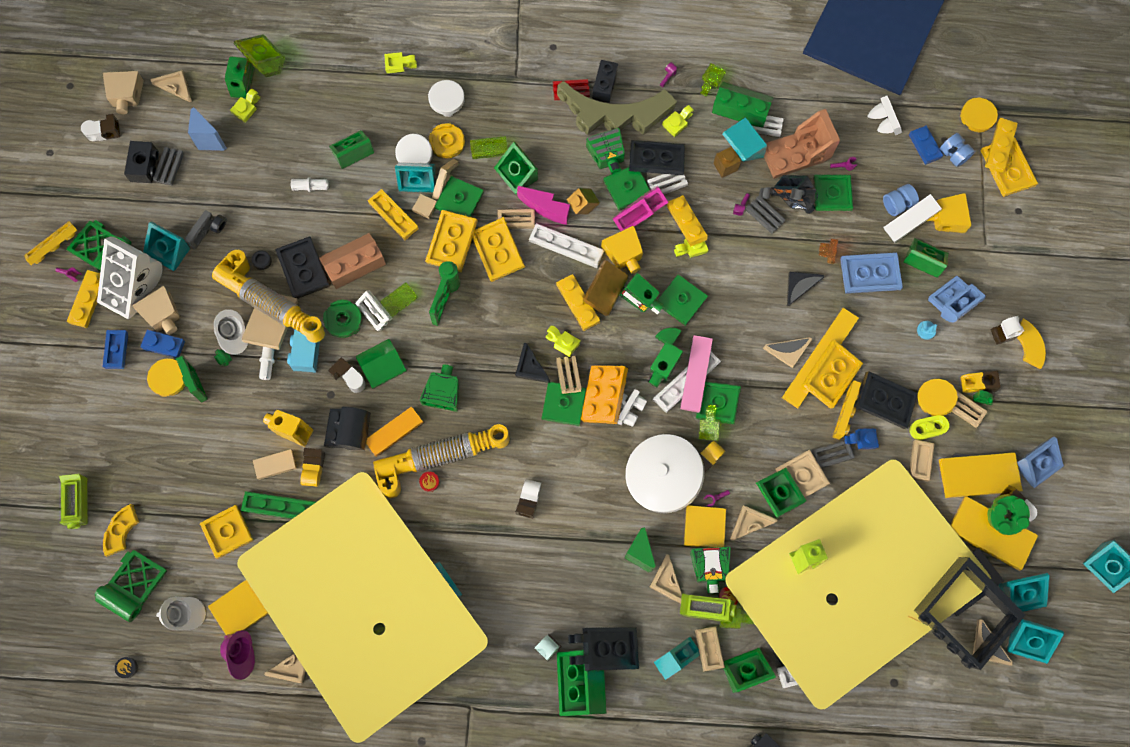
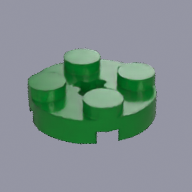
M337 300L330 304L327 311L325 310L323 323L332 336L346 338L359 332L362 324V315L359 308L352 302ZM341 315H344L346 318H348L344 323L338 321V319L341 318Z
M1004 494L995 498L991 508L988 509L987 517L990 525L1001 534H1017L1026 529L1030 524L1028 505L1023 499L1014 495ZM1008 510L1013 513L1010 519L1004 517Z

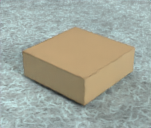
M420 194L412 211L429 219L437 201Z

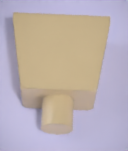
M138 71L103 73L107 100L113 107H116L118 114H127L128 106H137L139 104L144 80Z
M164 286L132 305L157 332L164 329L170 335L177 331L174 322L180 318V315L170 292Z

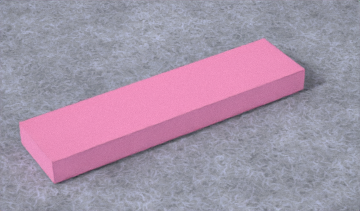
M693 336L680 407L682 410L700 412L712 345L711 338Z

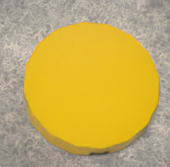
M972 98L961 109L960 117L962 123L966 124L971 131L986 132L997 121L998 113L993 103L987 99Z
M444 123L433 129L429 135V143L436 156L453 158L462 152L465 146V137L459 127L457 128L450 123Z
M174 359L159 360L148 371L147 382L154 393L162 397L176 395L185 387L182 379L183 375L177 361Z
M932 379L925 382L919 388L917 399L918 405L925 413L931 414V416H945L951 413L956 406L958 396L956 389L948 381Z

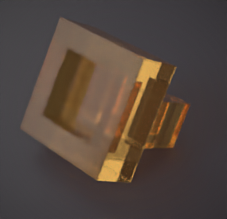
M831 239L830 244L820 243L819 256L828 258L827 263L835 264L838 239Z

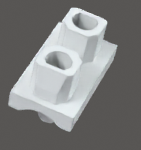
M634 389L627 402L625 400L628 396L623 394L621 404L623 410L619 415L618 424L622 425L625 423L632 427L634 426L638 416L630 412L632 407H635L642 411L647 403L643 397L639 396L640 391Z

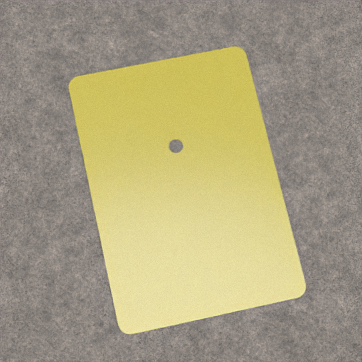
M889 460L729 572L726 576V585L811 703L818 709H826L932 630L929 625L923 624L918 619L919 615L914 609L958 557H970L990 579L991 577L904 466L897 460ZM820 539L828 559L817 568L812 569V566H810L804 572L798 574L789 553L798 550L804 544ZM962 572L929 612L941 623L982 591ZM833 593L838 597L836 605H829L827 603L826 597L828 594Z
M357 473L243 553L238 559V568L349 738L356 743L365 741L487 647L488 639L367 473ZM377 623L385 625V632L382 635H376L373 631Z

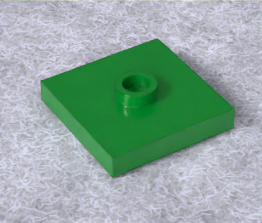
M629 167L603 178L618 211L625 209L650 191L641 172L629 171Z
M814 175V188H816L818 198L815 201V211L853 210L851 175Z
M450 176L435 204V209L471 217L484 194V190Z
M677 275L659 297L658 301L664 305L662 309L686 326L708 298V295L680 275Z
M184 356L176 358L185 386L201 403L206 401L207 395L194 366Z
M548 383L542 420L580 426L586 388L581 387V392L562 394L560 383Z
M705 382L700 412L696 414V419L735 425L741 386Z

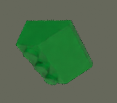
M722 82L714 101L712 113L736 121H741L746 117L752 126L763 128L774 97Z
M584 650L557 653L559 716L607 714L604 670L585 671L584 664L570 665L569 656L584 655Z

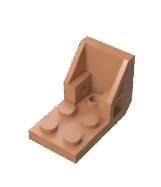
M826 109L818 111L799 125L795 134L766 143L767 148L764 158L774 179L824 163L833 156L840 139Z

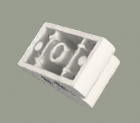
M112 236L104 239L97 303L130 319L137 313L132 305L145 298V295L150 293L158 284L162 275V264L116 237Z

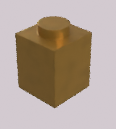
M731 146L717 153L713 164L723 178L738 171L741 160Z
M578 188L567 199L575 214H589L600 204L591 188Z

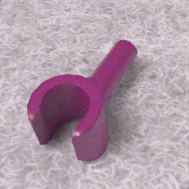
M672 62L665 68L668 73L660 83L661 87H664L669 78L677 73V67Z
M850 157L846 162L830 164V168L845 167L848 171H852L857 166V164H851L856 160V157Z
M745 194L741 205L735 204L734 215H743L750 194Z
M58 267L55 269L56 272L65 274L74 282L78 281L75 278L77 275H82L74 267L68 270Z
M726 490L718 495H706L704 500L707 498L713 499V503L707 505V507H713L715 501L729 495L730 492Z

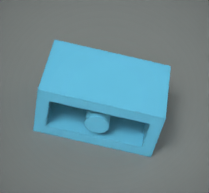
M294 329V335L290 337L292 350L288 354V365L293 371L316 372L320 341L316 343L310 342L305 335Z

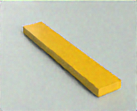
M842 308L782 396L784 400L799 408L809 393L802 386L803 382L832 340L842 344L859 319L857 316Z

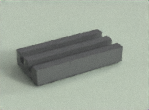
M168 147L164 148L153 178L155 182L173 186L184 155L183 151L170 150ZM174 156H176V159H175V162H174V164H173V167H172L171 173H170V175H169V178H168V180H166L167 175H168V172H169L170 169H171V166H172L171 164H172V162H173Z
M759 196L745 209L771 234L785 222V219ZM753 207H755V208L762 214V216H760V215L753 209ZM763 217L768 219L774 225V227H772Z
M207 210L203 212L184 239L188 246L194 250L206 236L215 219Z
M845 440L811 450L821 469L855 458L850 444H845ZM846 446V449L818 457V453ZM845 453H848V454H849L848 456H844V457H841V458H838V459H834V460H831V461H828V462H824V463H821V462H820L821 460H825V459H828V458H831V457H835V456H838V455H841V454H845Z

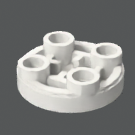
M442 80L435 83L428 94L432 109L446 117H451L459 111L465 102L462 87L451 80Z
M409 134L398 142L396 146L398 162L426 164L431 162L433 150L425 137L419 134Z

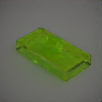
M506 136L470 140L472 159L503 156L508 150Z
M405 282L379 302L390 316L393 317L415 301L418 296Z

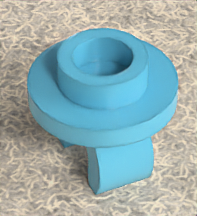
M923 321L918 325L917 333L922 339L929 340L935 336L937 325L930 321Z

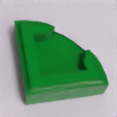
M666 328L661 330L655 338L664 344L667 341L673 345L679 337L681 330Z
M979 390L973 395L974 402L987 405L993 404L994 396L987 391Z

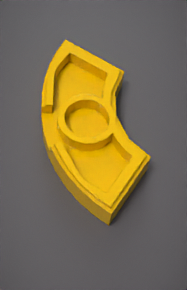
M1023 318L1020 321V325L1024 328V332L1017 337L1023 346V361L1041 369L1046 355L1044 341L1038 330Z
M132 504L125 506L113 516L107 531L104 533L103 551L106 557L126 549L127 534L132 527L139 523Z

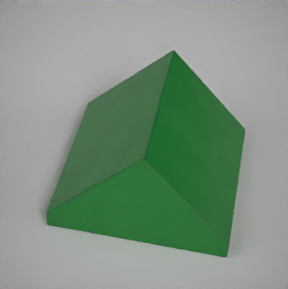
M361 130L329 146L341 169L374 154L370 139Z
M516 142L511 144L494 167L515 194H517L518 186L527 188L538 180V168Z
M914 238L903 263L938 278L948 265L949 253Z
M390 339L355 356L372 389L407 372Z
M787 468L756 482L776 517H781L807 502Z
M644 527L640 529L624 558L649 573L656 566Z
M759 648L723 661L725 667L723 669L733 693L776 678L775 673Z

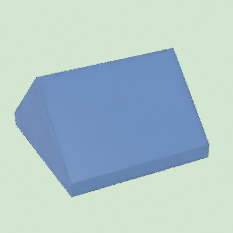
M193 107L190 112L188 134L198 150L224 151L227 149L214 127Z
M1056 437L1041 443L1017 461L1018 470L1034 488L1064 466Z

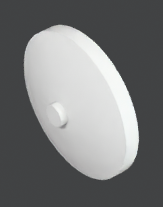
M662 434L646 439L632 452L626 466V483L631 495L640 505L653 512L672 513L685 508L697 497L704 482V465L698 451L687 440L675 435Z

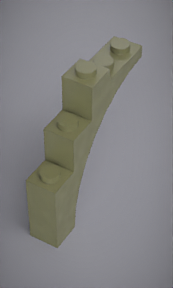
M562 81L557 89L559 99L569 105L573 114H577V128L581 132L584 131L587 135L602 123H604L608 131L619 128L621 131L628 124L632 123L633 128L644 135L672 112L677 103L666 89L651 98L630 104H609L590 99L575 91L565 81Z

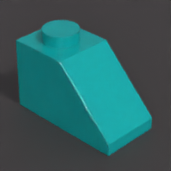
M689 637L657 659L654 664L666 680L700 656L699 649L691 637Z

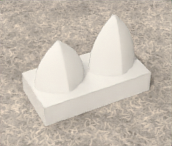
M888 96L880 98L881 103L876 105L867 117L872 119L888 117L879 125L877 131L880 133L894 132L895 135L902 133Z

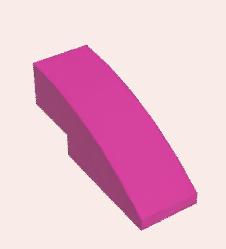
M657 185L612 219L619 230L623 231L653 215V212L669 202Z
M521 186L517 187V197L530 209H535L536 213L547 219L567 225L570 204L554 201V194Z

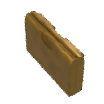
M603 261L583 301L601 314L609 316L629 276L609 261Z

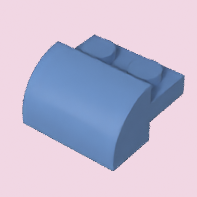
M956 276L930 295L928 301L942 312L941 317L948 322H956L981 303L986 296L973 284L968 286Z

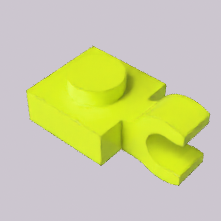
M402 52L384 54L386 73L404 72V67L417 68L415 55L403 57Z
M250 89L246 99L240 97L230 109V112L246 123L257 110L254 104L260 99V96L257 95L258 92Z
M688 105L680 114L675 111L662 122V126L675 137L687 127L688 123L686 120L693 115L691 113L693 109Z
M685 239L684 244H678L675 246L676 249H674L676 257L688 253L690 258L708 253L705 241L690 247Z
M552 325L547 330L546 338L555 342L554 348L569 357L580 345L581 340L566 331L561 334Z

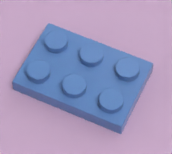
M897 253L850 255L840 258L845 293L893 291L903 288Z

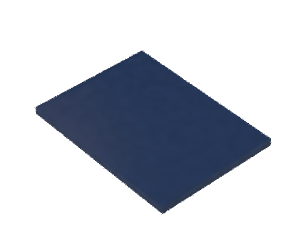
M828 0L802 54L897 95H901L944 0Z

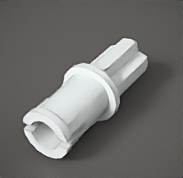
M308 177V179H291L292 191L308 190V192H311L312 190H327L329 188L327 179H311V177Z
M263 347L262 358L259 359L261 362L259 378L262 380L271 379L272 365L275 363L273 359L274 349Z

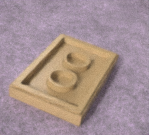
M281 295L294 304H298L297 298ZM254 308L242 336V341L280 350L288 327L283 326Z

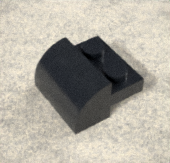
M344 406L341 409H330L324 447L365 450L371 413L363 409Z

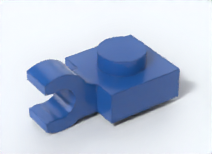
M876 429L855 430V433H851L850 436H844L845 444H857L858 449L879 448Z

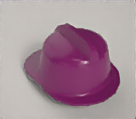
M244 630L237 631L232 635H225L220 646L221 657L227 662L228 670L233 678L238 680L246 679L252 673L255 665L251 635Z

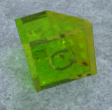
M264 34L234 41L233 44L265 77L281 74L285 56Z

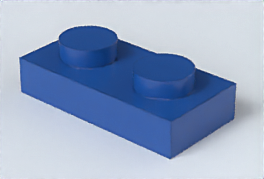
M927 125L909 133V137L925 165L943 157Z
M126 330L106 331L103 368H125L128 332Z
M147 330L140 347L143 350L178 358L185 341L177 337Z

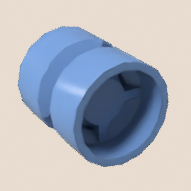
M959 133L951 136L940 147V150L946 156L951 157L950 161L956 167L964 164L976 152L969 144L964 143L965 139Z
M906 184L897 190L885 194L883 202L888 213L892 216H897L903 213L905 209L909 210L919 203V197L914 187Z

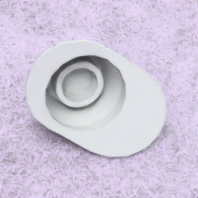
M223 310L216 315L214 320V333L218 343L226 353L233 355L242 353L248 343L242 341V336L245 332L243 319L234 310Z
M171 597L164 601L156 616L170 630H193L202 625L205 620L206 611L202 602L197 598Z

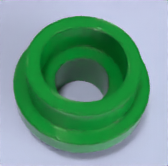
M223 349L215 350L216 355L214 358L220 366L222 364L225 367L228 366L229 362L232 361L230 355Z

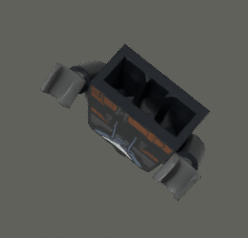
M782 175L774 187L761 188L759 198L770 199V194L771 196H780L790 208L803 209L806 214H810L815 210L814 202L818 198L816 188H814L809 177L805 175Z

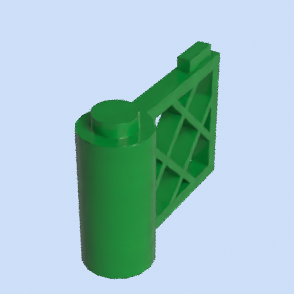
M94 220V222L89 221L66 250L101 272L104 245L101 246V239L116 236L103 229L105 226L102 223ZM92 228L96 229V235L88 237L89 231ZM122 236L121 238L116 237L117 239L129 245L132 244V242L124 236ZM97 240V247L89 249L88 242ZM84 243V250L75 251L79 244ZM98 251V256L94 261H91L89 253Z
M451 261L443 262L438 270L441 282L429 310L432 324L436 326L440 322L450 293L458 290L460 287L457 266Z
M135 550L131 553L127 551L120 561L123 564L109 583L100 586L95 592V601L128 622H132L139 615L142 605L167 573L166 569ZM136 556L141 559L142 567L131 570L130 563ZM155 568L160 571L156 578L147 580L146 570ZM143 571L144 581L133 583L132 574ZM128 575L129 585L119 586L116 584L121 576ZM145 585L146 591L141 598L135 596L134 587Z

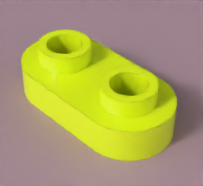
M936 415L916 420L911 424L909 431L914 439H928L946 433L949 429V422L944 416ZM935 424H938L940 429L935 428ZM916 428H920L922 433H918Z

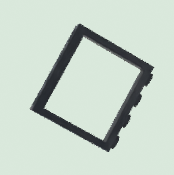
M958 557L914 609L919 615L918 619L923 624L929 625L933 630L934 636L943 640L947 644V649L953 654L958 655L965 667L978 670L985 666L1025 617V614L970 557ZM962 572L1005 614L1004 618L973 655L929 612Z

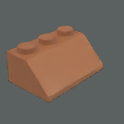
M369 233L319 257L335 289L386 265L383 255Z

